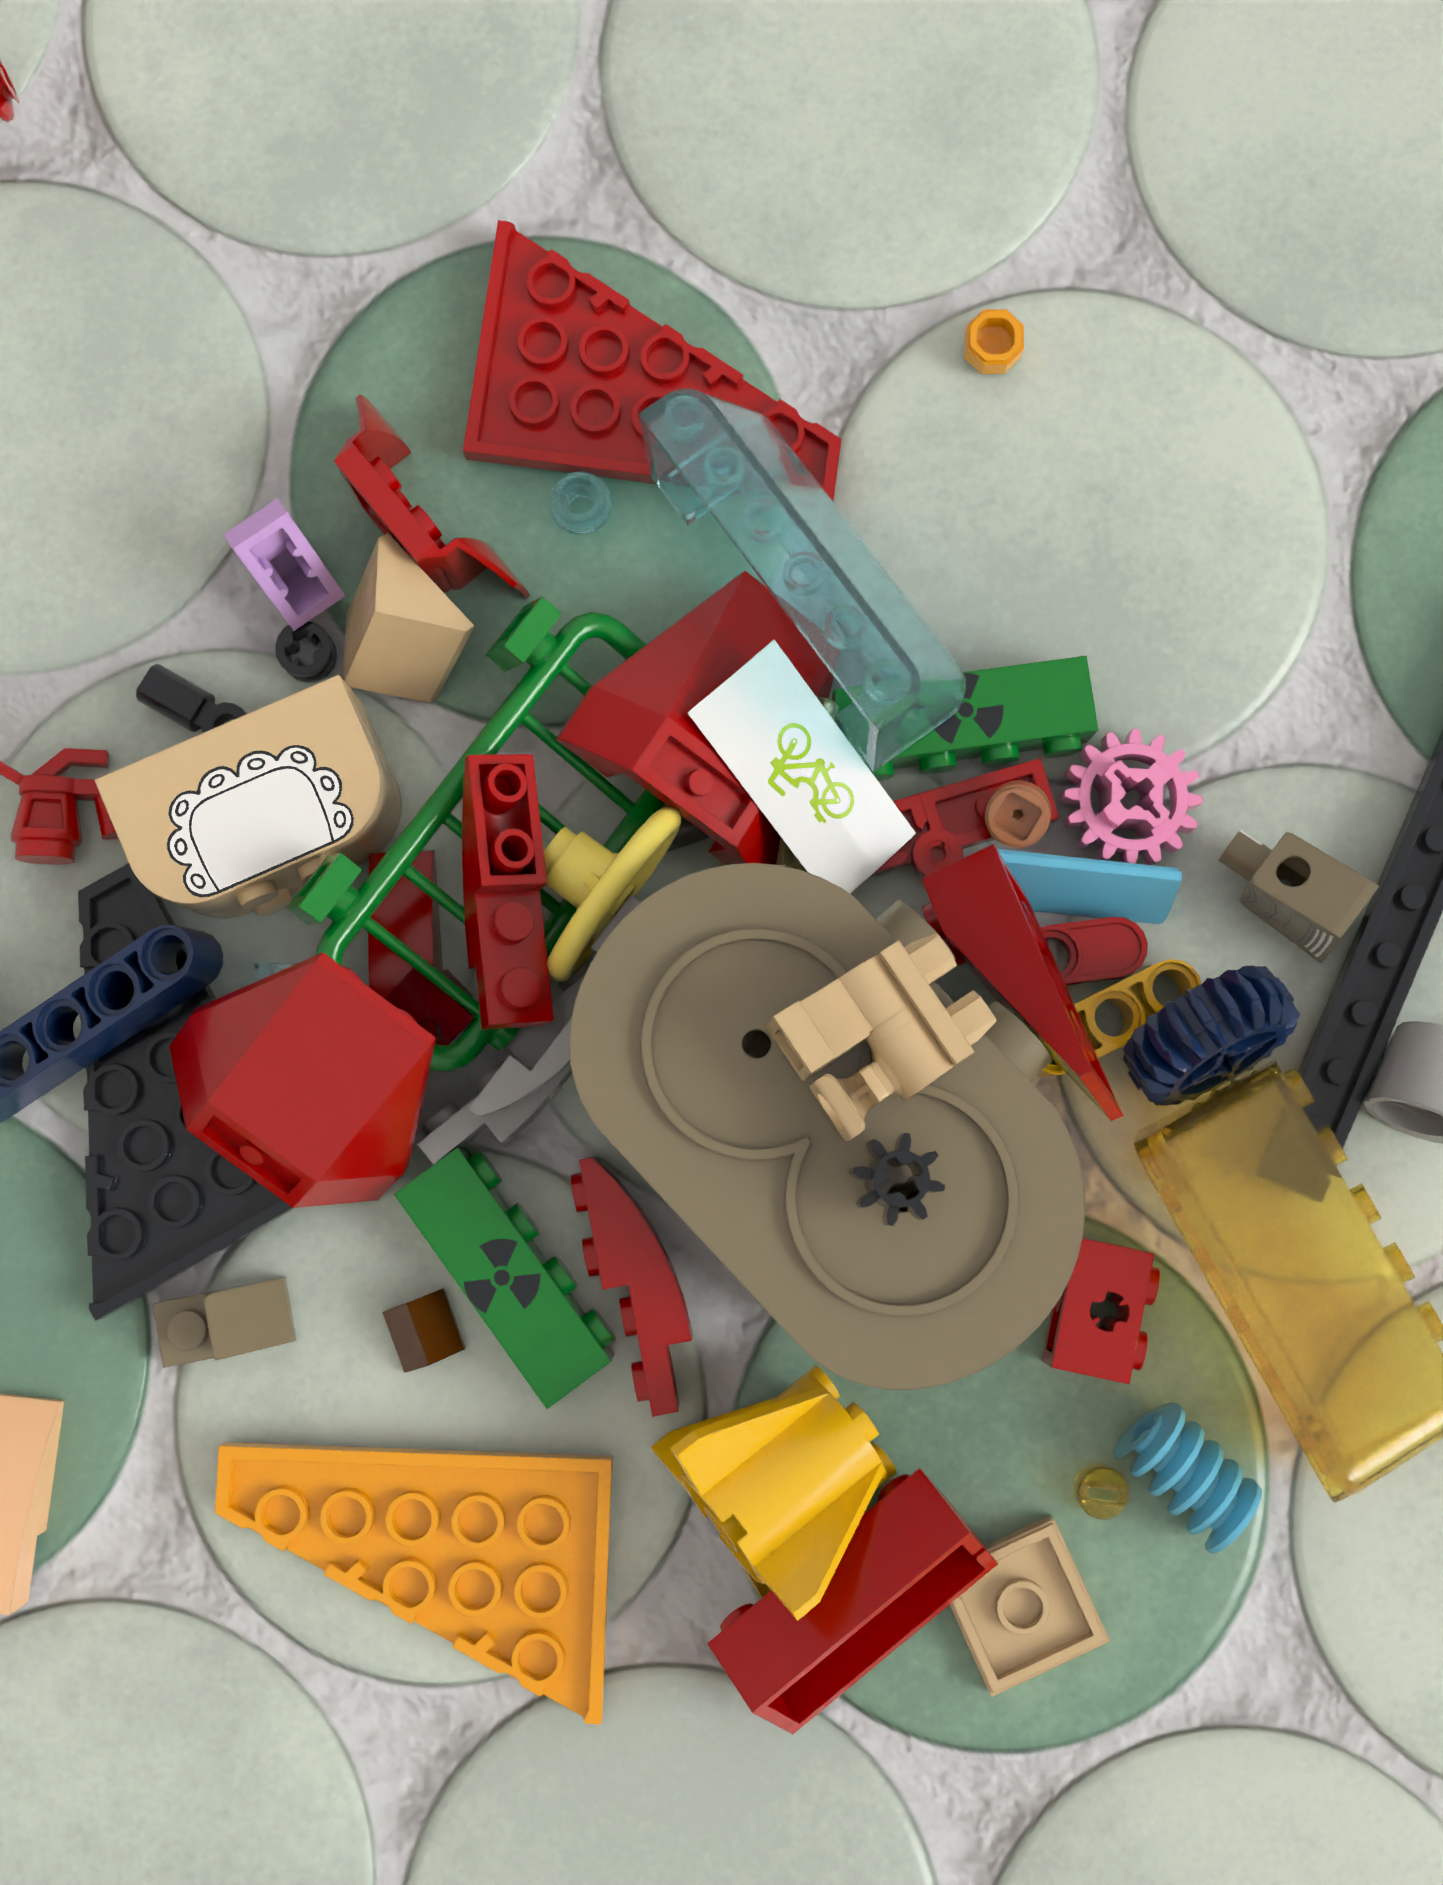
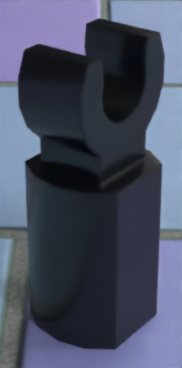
M155 664L150 667L136 690V698L139 702L191 732L202 729L204 733L222 725L229 719H237L248 714L234 703L223 702L215 705L213 694L161 664Z

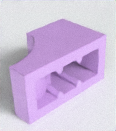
M278 498L223 534L231 548L293 631L346 596Z

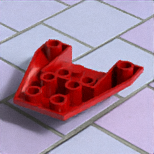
M744 571L593 684L555 740L608 778L624 773L667 806L675 808L682 817L715 840L708 852L725 865L743 863L776 865L780 835L687 712L774 639L815 696L829 698L842 647L747 571Z
M324 952L197 1007L170 1044L169 1048L186 1130L292 1208L377 1201L404 1174L409 1166L436 1037L421 1027L409 1013L396 1008L363 983L356 973L347 967L339 965Z

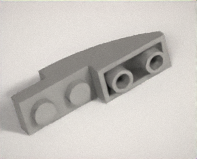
M588 960L569 979L558 983L564 992L552 1001L554 1021L547 1026L520 1027L515 1037L507 1045L514 1056L531 1069L534 1068L571 1019L581 982L590 965ZM504 1061L489 1070L474 1084L480 1093ZM569 1064L547 1084L526 1098L486 1116L478 1117L469 1110V1107L479 1094L461 1109L455 1102L450 1103L425 1123L424 1127L430 1134L417 1145L434 1165L457 1147L467 1145L486 1128L491 1130L500 1143H509L558 1094L572 1074L571 1065Z

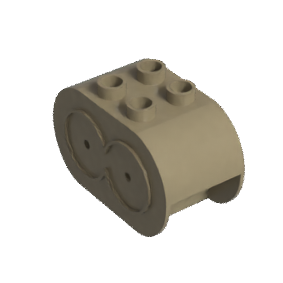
M743 863L713 867L689 874L664 886L631 910L603 942L581 982L570 1024L569 1052L574 1084L581 1103L590 1119L791 1338L811 1358L832 1373L851 1382L868 1387L887 1390H915L955 1382L996 1363L1024 1342L1041 1325L1057 1304L1073 1273L1084 1233L1085 1188L1081 1164L1074 1142L1056 1108L1031 1083L1052 1062L1049 1052L1028 1027L1010 1010L999 1002L992 1001L988 1007L995 1016L996 1022L977 1042L971 1045L975 1051L973 1054L956 1064L908 1100L904 1101L901 1096L892 1093L874 1105L865 1117V1130L848 1142H845L809 1086L825 1074L833 1075L836 1079L851 1077L872 1063L873 1054L867 1041L864 1040L802 1081L766 1026L774 1015L797 1001L804 1000L861 963L876 956L898 940L905 947L911 942L937 932L916 911L901 900H897L879 918L875 919L854 896L841 887L822 877L799 869L773 864ZM935 981L930 984V987L945 1009L955 1003ZM909 1133L911 1137L910 1152L918 1156L932 1151L938 1153L936 1160L927 1167L930 1180L941 1182L945 1185V1190L934 1193L927 1192L920 1200L926 1208L928 1215L924 1220L916 1219L911 1215L907 1207L899 1208L898 1219L894 1226H886L882 1218L883 1206L875 1202L868 1207H857L856 1202L867 1193L865 1180L853 1177L849 1174V1171L854 1167H868L874 1160L868 1152L866 1144L870 1140L876 1139L882 1143L887 1153L895 1151V1143L899 1135ZM887 1161L884 1167L888 1172V1177L880 1184L885 1194L900 1192L906 1198L910 1193L906 1189L905 1182L913 1175L907 1165L894 1168Z

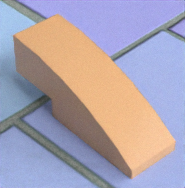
M0 1393V1614L3 1615L12 1614L27 1604L29 1600L37 1536L47 1530L64 1400Z

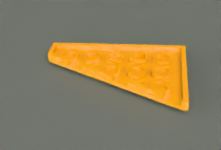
M225 1442L219 1445L215 1513L240 1528L252 1529L259 1533L264 1541L281 1551L289 1550L324 1570L325 1576L370 1601L377 1600L388 1606L394 1615L412 1624L414 1621L453 1643L452 1647L499 1674L506 1673L519 1681L523 1688L539 1697L543 1694L584 1717L583 1721L585 1723L602 1724L613 1456Z

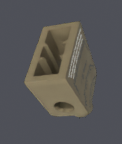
M1241 829L1218 860L1249 881L1239 899L1241 904L1320 963L1323 962L1380 887L1370 879L1289 832H1286L1273 850H1271ZM1279 879L1288 881L1293 887L1284 885Z

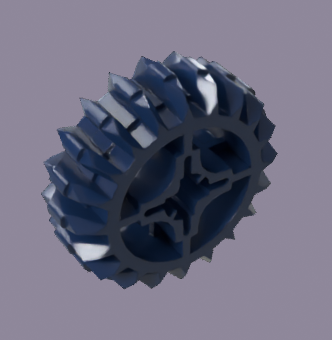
M1243 966L1237 971L1226 970L1214 979L1207 978L1197 987L1186 989L1175 1000L1165 1002V1007L1157 1013L1149 1015L1145 1024L1134 1030L1131 1039L1127 1041L1123 1048L1125 1054L1122 1059L1130 1070L1128 1075L1137 1089L1142 1090L1149 1102H1153L1156 1106L1179 1105L1185 1100H1195L1206 1092H1214L1221 1085L1233 1082L1242 1073L1253 1070L1254 1065L1270 1057L1275 1048L1285 1043L1287 1037L1294 1032L1300 1013L1293 1004L1294 998L1284 983L1278 977H1275L1266 966Z

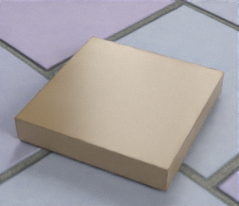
M1051 1515L984 1545L998 1565L950 1604L951 1610L991 1697L1110 1642L1060 1530Z

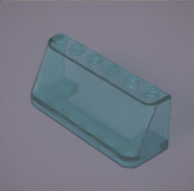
M694 389L674 390L639 413L651 478L687 526L708 511L712 514L853 701V703L835 715L836 724L872 772L944 723L959 710L966 690V680L962 669L780 432L764 414Z

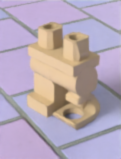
M937 933L911 942L905 947L898 940L876 956L861 963L804 1000L797 1001L774 1015L766 1026L802 1081L864 1040L867 1041L873 1054L872 1063L851 1077L836 1079L833 1075L825 1074L809 1086L845 1142H848L865 1130V1117L874 1105L892 1093L901 1096L904 1101L911 1098L956 1064L973 1054L975 1051L971 1045L977 1042L996 1022V1018L987 1004L974 990L945 1009L930 987L931 983L957 966L954 956Z

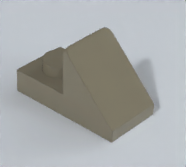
M286 1277L153 1303L163 1368L212 1358L215 1360L225 1359L296 1341Z

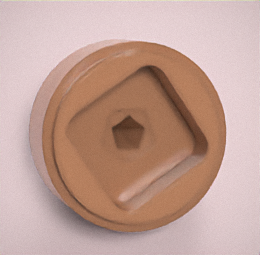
M1020 780L1010 781L998 787L991 795L985 809V823L991 836L999 843L1012 848L1027 847L1040 840L1045 834L1051 818V806L1046 794L1035 784Z

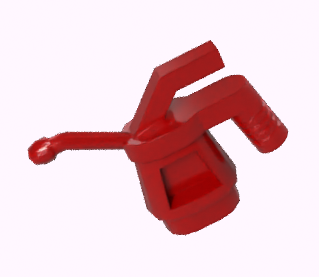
M64 748L31 775H23L0 761V775L19 785V795L21 796L10 835L11 841L16 844V860L33 864H73L75 862L76 848L82 843L77 800L94 801L102 839H118L95 779H75L60 776L71 766L108 768L109 753L107 750Z

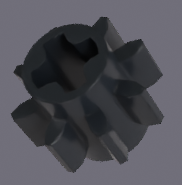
M909 1133L900 1134L895 1143V1151L887 1153L882 1143L876 1139L866 1143L868 1152L874 1160L868 1167H854L849 1171V1174L853 1177L865 1180L867 1193L856 1202L857 1207H868L875 1202L883 1206L882 1218L886 1226H894L898 1219L899 1208L907 1207L911 1215L918 1220L927 1218L926 1208L920 1200L927 1192L934 1193L945 1190L944 1184L936 1180H930L927 1167L936 1160L938 1153L932 1151L918 1156L910 1152L911 1137ZM887 1161L894 1168L907 1165L913 1175L905 1182L906 1189L910 1193L906 1198L900 1192L889 1194L883 1192L880 1184L888 1177V1172L884 1167Z

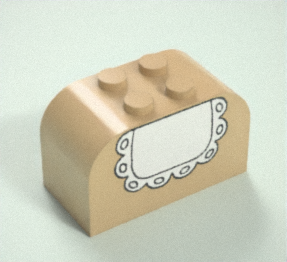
M336 675L95 779L127 860L139 881L154 894L198 914L212 918H234L255 911L257 916H265L286 908L292 901L291 894L300 891L327 855L342 853L358 866L369 861L370 853L381 852L393 838L398 828L402 811L398 783L364 704L340 675Z

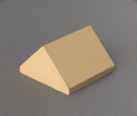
M388 533L378 538L346 614L343 680L352 688L430 703L440 695L474 625Z

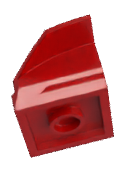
M359 394L356 397L360 418V431L348 439L334 459V462L363 510L384 535L388 533L444 593L452 588L453 590L462 589L489 568L527 599L530 596L528 590L489 544L475 538L463 537L454 538L445 545L440 539L442 536L440 530L428 514L419 505L412 509L411 504L400 490L402 485L390 470L407 457L411 451L375 406L366 397Z

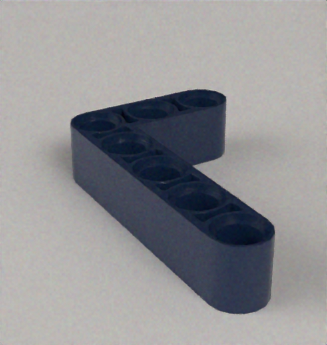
M160 925L155 927L1 1030L0 1123L6 1121L210 985L219 976L223 967V951L215 937L204 931L176 925ZM185 944L187 959L184 966L178 970L176 954L179 948ZM132 980L134 994L127 1005L124 993L127 983ZM79 1015L81 1020V1030L78 1037L75 1039L73 1033V1024L75 1022L76 1017ZM27 1050L29 1056V1063L26 1071L24 1072L22 1062L23 1056Z

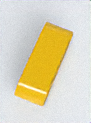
M1169 959L1161 961L1074 1003L1097 1057L1100 1058L1126 1045L1127 1041L1131 1039L1134 1030L1144 1025L1149 1015L1155 1014L1165 1007L1156 1000L1152 990L1153 982L1158 974H1165L1173 978L1178 985L1179 996H1181L1186 989H1193L1202 984L1199 974L1195 969L1182 960ZM1102 1002L1114 1004L1122 1013L1123 1026L1115 1036L1106 1035L1096 1025L1095 1011ZM1049 1064L1038 1076L1052 1077L1065 1074V1072L1059 1065Z

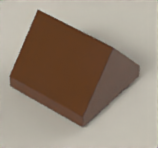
M444 1288L382 1312L404 1373L429 1366L466 1349Z

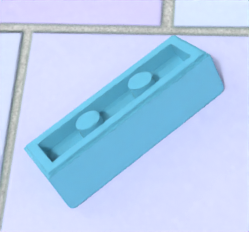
M997 849L1028 897L1033 911L1094 918L1123 917L1133 922L1161 924L1164 923L1169 915L1182 881V871H1178L1179 868Z

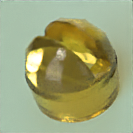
M1095 1463L1085 1467L1077 1475L1074 1483V1495L1079 1506L1088 1515L1096 1519L1105 1520L1116 1517L1125 1509L1129 1500V1487L1123 1475L1115 1468L1107 1464ZM1092 1487L1106 1491H1118L1119 1494L1116 1501L1088 1498V1489Z

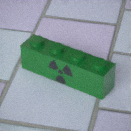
M1087 655L834 689L831 699L837 702L839 707L836 720L837 726L878 781L893 778L895 776L894 769L918 766L920 774H937L956 769V761L980 757L983 766L1003 765L1018 761L1020 759L1019 752L1043 749L1044 757L1047 758L1069 756L1081 752V744L1088 743L1098 731Z
M457 1147L394 1193V1196L545 1408L548 1409L613 1360L615 1354L608 1345L614 1342L616 1338L595 1308H592L585 1314L570 1292L577 1288L578 1285L564 1263L556 1255L547 1261L532 1239L538 1236L540 1232L525 1209L518 1202L509 1208L496 1190L495 1186L502 1182V1178L481 1150L471 1155L466 1147Z

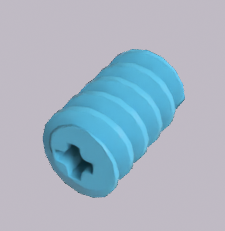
M1170 1402L1160 1405L1135 1421L1123 1433L1116 1444L1113 1452L1115 1458H1121L1134 1450L1138 1455L1130 1468V1473L1134 1477H1140L1153 1469L1156 1475L1149 1486V1492L1153 1496H1159L1172 1488L1175 1493L1167 1506L1168 1512L1172 1516L1179 1515L1191 1507L1194 1512L1186 1524L1187 1531L1191 1535L1198 1534L1210 1526L1213 1530L1205 1542V1549L1209 1553L1216 1554L1230 1545L1247 1527L1260 1504L1262 1489L1254 1479L1242 1478L1243 1470L1235 1460L1223 1459L1224 1451L1216 1441H1204L1205 1432L1198 1422H1185L1186 1412L1179 1403Z

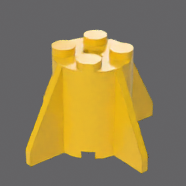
M816 1365L775 1398L672 1430L651 1446L654 1454L688 1492L703 1516L710 1518L720 1532L719 1538L738 1560L759 1597L763 1598L772 1590L797 1621L820 1603L874 1492L897 1474L894 1464L886 1453L872 1441L879 1433L870 1418L854 1402L844 1409L837 1401L840 1397L838 1390L829 1377Z

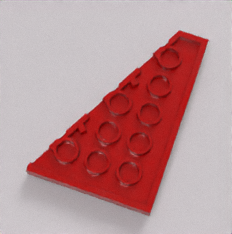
M498 220L463 446L466 460L820 506H833L841 438L818 423L804 420L800 417L797 409L781 399L778 402L745 381L744 375L704 348L690 345L684 340L681 333L667 324L661 326L632 307L629 299L591 274L582 273L574 269L568 259L551 249L548 252L516 231L513 223Z

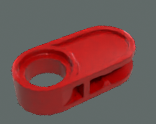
M1108 917L1041 927L1046 939H1054L1060 942L1066 949L1068 955L1067 964L1061 971L1066 986L1114 980L1127 976L1141 967L1147 956L1148 942L1144 931L1135 922L1127 918Z

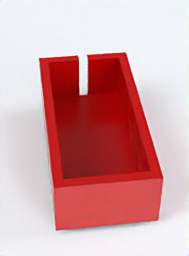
M920 1468L911 1476L903 1474L896 1477L880 1491L878 1495L879 1502L863 1514L820 1603L797 1621L771 1590L754 1605L751 1603L745 1604L731 1612L721 1623V1632L707 1643L753 1714L791 1734L796 1733L998 1565L997 1561L953 1504Z

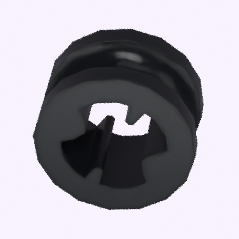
M308 621L295 631L288 625L278 635L275 644L276 657L287 673L296 680L306 683L317 682L327 677L334 669L337 660L336 646L327 632L317 623ZM304 638H309L314 646H317L321 641L322 646L321 649L313 652L314 663L305 666L299 658L292 662L291 655L300 651L299 641Z

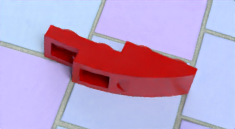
M533 754L468 755L465 758L462 808L463 900L468 968L476 969L482 1030L547 1026L554 1021L540 889L547 884Z
M597 1157L580 1159L581 1173L571 1174L570 1177L577 1213L588 1211L593 1237L582 1239L588 1276L600 1275L602 1290L629 1286L630 1296L619 1298L626 1337L637 1335L642 1361L631 1363L637 1401L649 1400L652 1417L676 1413L679 1411L680 1401L669 1345L692 1341L693 1331L685 1298L674 1267L654 1227L622 1182Z

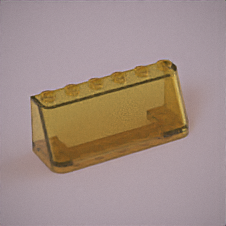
M1274 1059L1138 1130L1134 1147L1145 1171L1317 1477L1332 1501L1337 1503L1361 1492L1443 1438V1350L1438 1343L1443 1340V1323L1430 1301L1417 1306L1404 1284L1416 1278L1396 1242L1385 1247L1380 1242L1371 1224L1382 1219L1363 1184L1361 1183L1350 1189L1337 1167L1348 1161V1158L1329 1125L1319 1130H1316L1304 1107L1314 1103L1315 1100L1296 1067L1283 1072L1277 1060Z

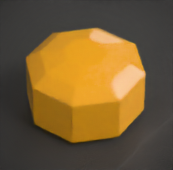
M983 309L966 326L964 333V359L980 374H1005L1021 358L1024 350V325L1007 309Z

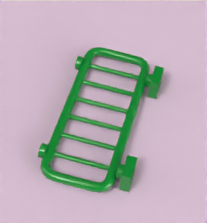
M543 596L523 606L485 655L503 671H508L524 662L529 664L531 668L358 890L351 885L362 871L359 866L342 853L327 855L286 907L306 924H320L325 917L333 921L324 932L316 948V955L324 952L342 966V956L346 948L363 928L475 1016L457 1041L449 1045H438L435 1043L430 1064V1070L450 1072L467 1066L483 1051L487 1044H490L499 1051L510 1043L520 1027L482 1030L479 1002L371 918L372 914L399 879L405 876L465 925L464 907L411 865L442 824L462 839V822L453 816L451 812L463 798L465 758L468 755L497 754L519 724H523L627 813L603 845L612 853H619L647 819L665 805V803L646 789L635 803L632 802L592 766L555 740L557 736L529 713L558 674L580 693L586 694L592 685L572 669L567 662L587 639L599 638L625 660L646 645L627 626L608 614L589 612L575 616L554 636L549 630L562 615L557 608ZM539 804L540 822L557 835L565 825ZM541 888V904L552 913L544 924L548 959L557 940L577 911V908L564 898L559 903Z

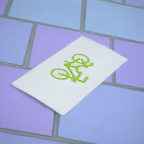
M775 639L687 712L808 873L822 877L851 893L916 834Z

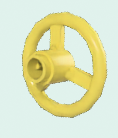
M663 807L653 813L619 853H612L584 831L577 835L566 826L558 832L544 850L546 886L577 908V911L565 927L547 959L549 976L553 980L563 982L580 969L594 953L591 949L592 945L631 894L636 897L648 881L679 831L681 816L675 808Z

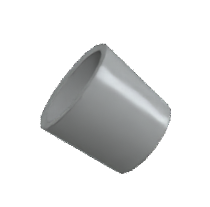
M1419 1021L1402 1022L1397 1026L1365 1098L1364 1106L1375 1118L1398 1131L1443 1144V1026Z

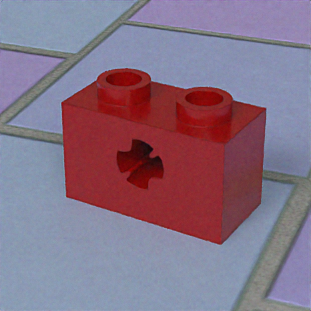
M1082 1238L1079 1256L1071 1278L1059 1301L1050 1313L1041 1361L1051 1368L1130 1385L1132 1370H1141L1147 1351V1333L1140 1331L1145 1305L1152 1306L1154 1304L1159 1288L1160 1270L1158 1267L1152 1266L1154 1253ZM1107 1292H1110L1111 1295L1107 1298V1301L1116 1304V1313L1114 1317L1104 1316L1101 1320V1325L1096 1326L1100 1318L1090 1314L1092 1302H1103Z

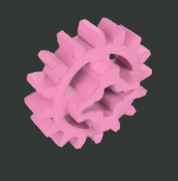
M1132 729L1127 734L1124 744H1120L1113 732L1107 733L1101 739L1102 753L1090 744L1087 745L1079 754L1086 767L1071 765L1065 774L1069 781L1077 785L1076 788L1067 789L1060 795V802L1075 806V811L1063 821L1064 826H1081L1085 832L1079 838L1076 845L1082 849L1089 846L1092 842L1100 846L1097 860L1107 861L1114 853L1120 854V862L1136 864L1138 854H1141L1147 865H1154L1161 861L1160 846L1171 854L1178 851L1183 846V843L1176 831L1189 834L1198 825V822L1187 815L1186 811L1195 809L1203 804L1202 796L1188 793L1187 786L1199 778L1198 772L1187 771L1182 773L1178 767L1186 755L1184 750L1180 749L1170 756L1162 752L1165 736L1160 734L1149 745L1142 744L1139 729ZM1121 760H1135L1145 763L1150 767L1148 769L1128 768ZM1093 781L1095 782L1093 787L1100 794L1099 813L1096 816L1093 812L1090 798ZM1165 783L1170 793V812L1163 805V785ZM1134 789L1140 794L1141 799L1138 800L1136 806L1127 810L1123 807L1120 800L1124 798L1126 793ZM1114 829L1134 830L1140 838L1143 836L1146 838L1139 840L1125 839L1111 832Z

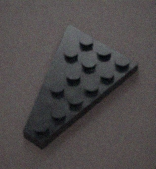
M129 863L78 891L79 922L83 927V941L80 945V967L84 968V974H86L151 929L160 925H175L161 897L151 892L139 881ZM185 944L179 948L176 954L178 970L184 966L187 959ZM132 980L127 983L124 998L127 1005L134 994ZM209 985L85 1067L87 1083L83 1089L84 1111H88L89 1156H85L86 1209L91 1216V1228L87 1234L88 1256H92L93 1303H89V1310L95 1321L109 1316L295 1209L186 1130L169 1046L197 1007L216 1000Z

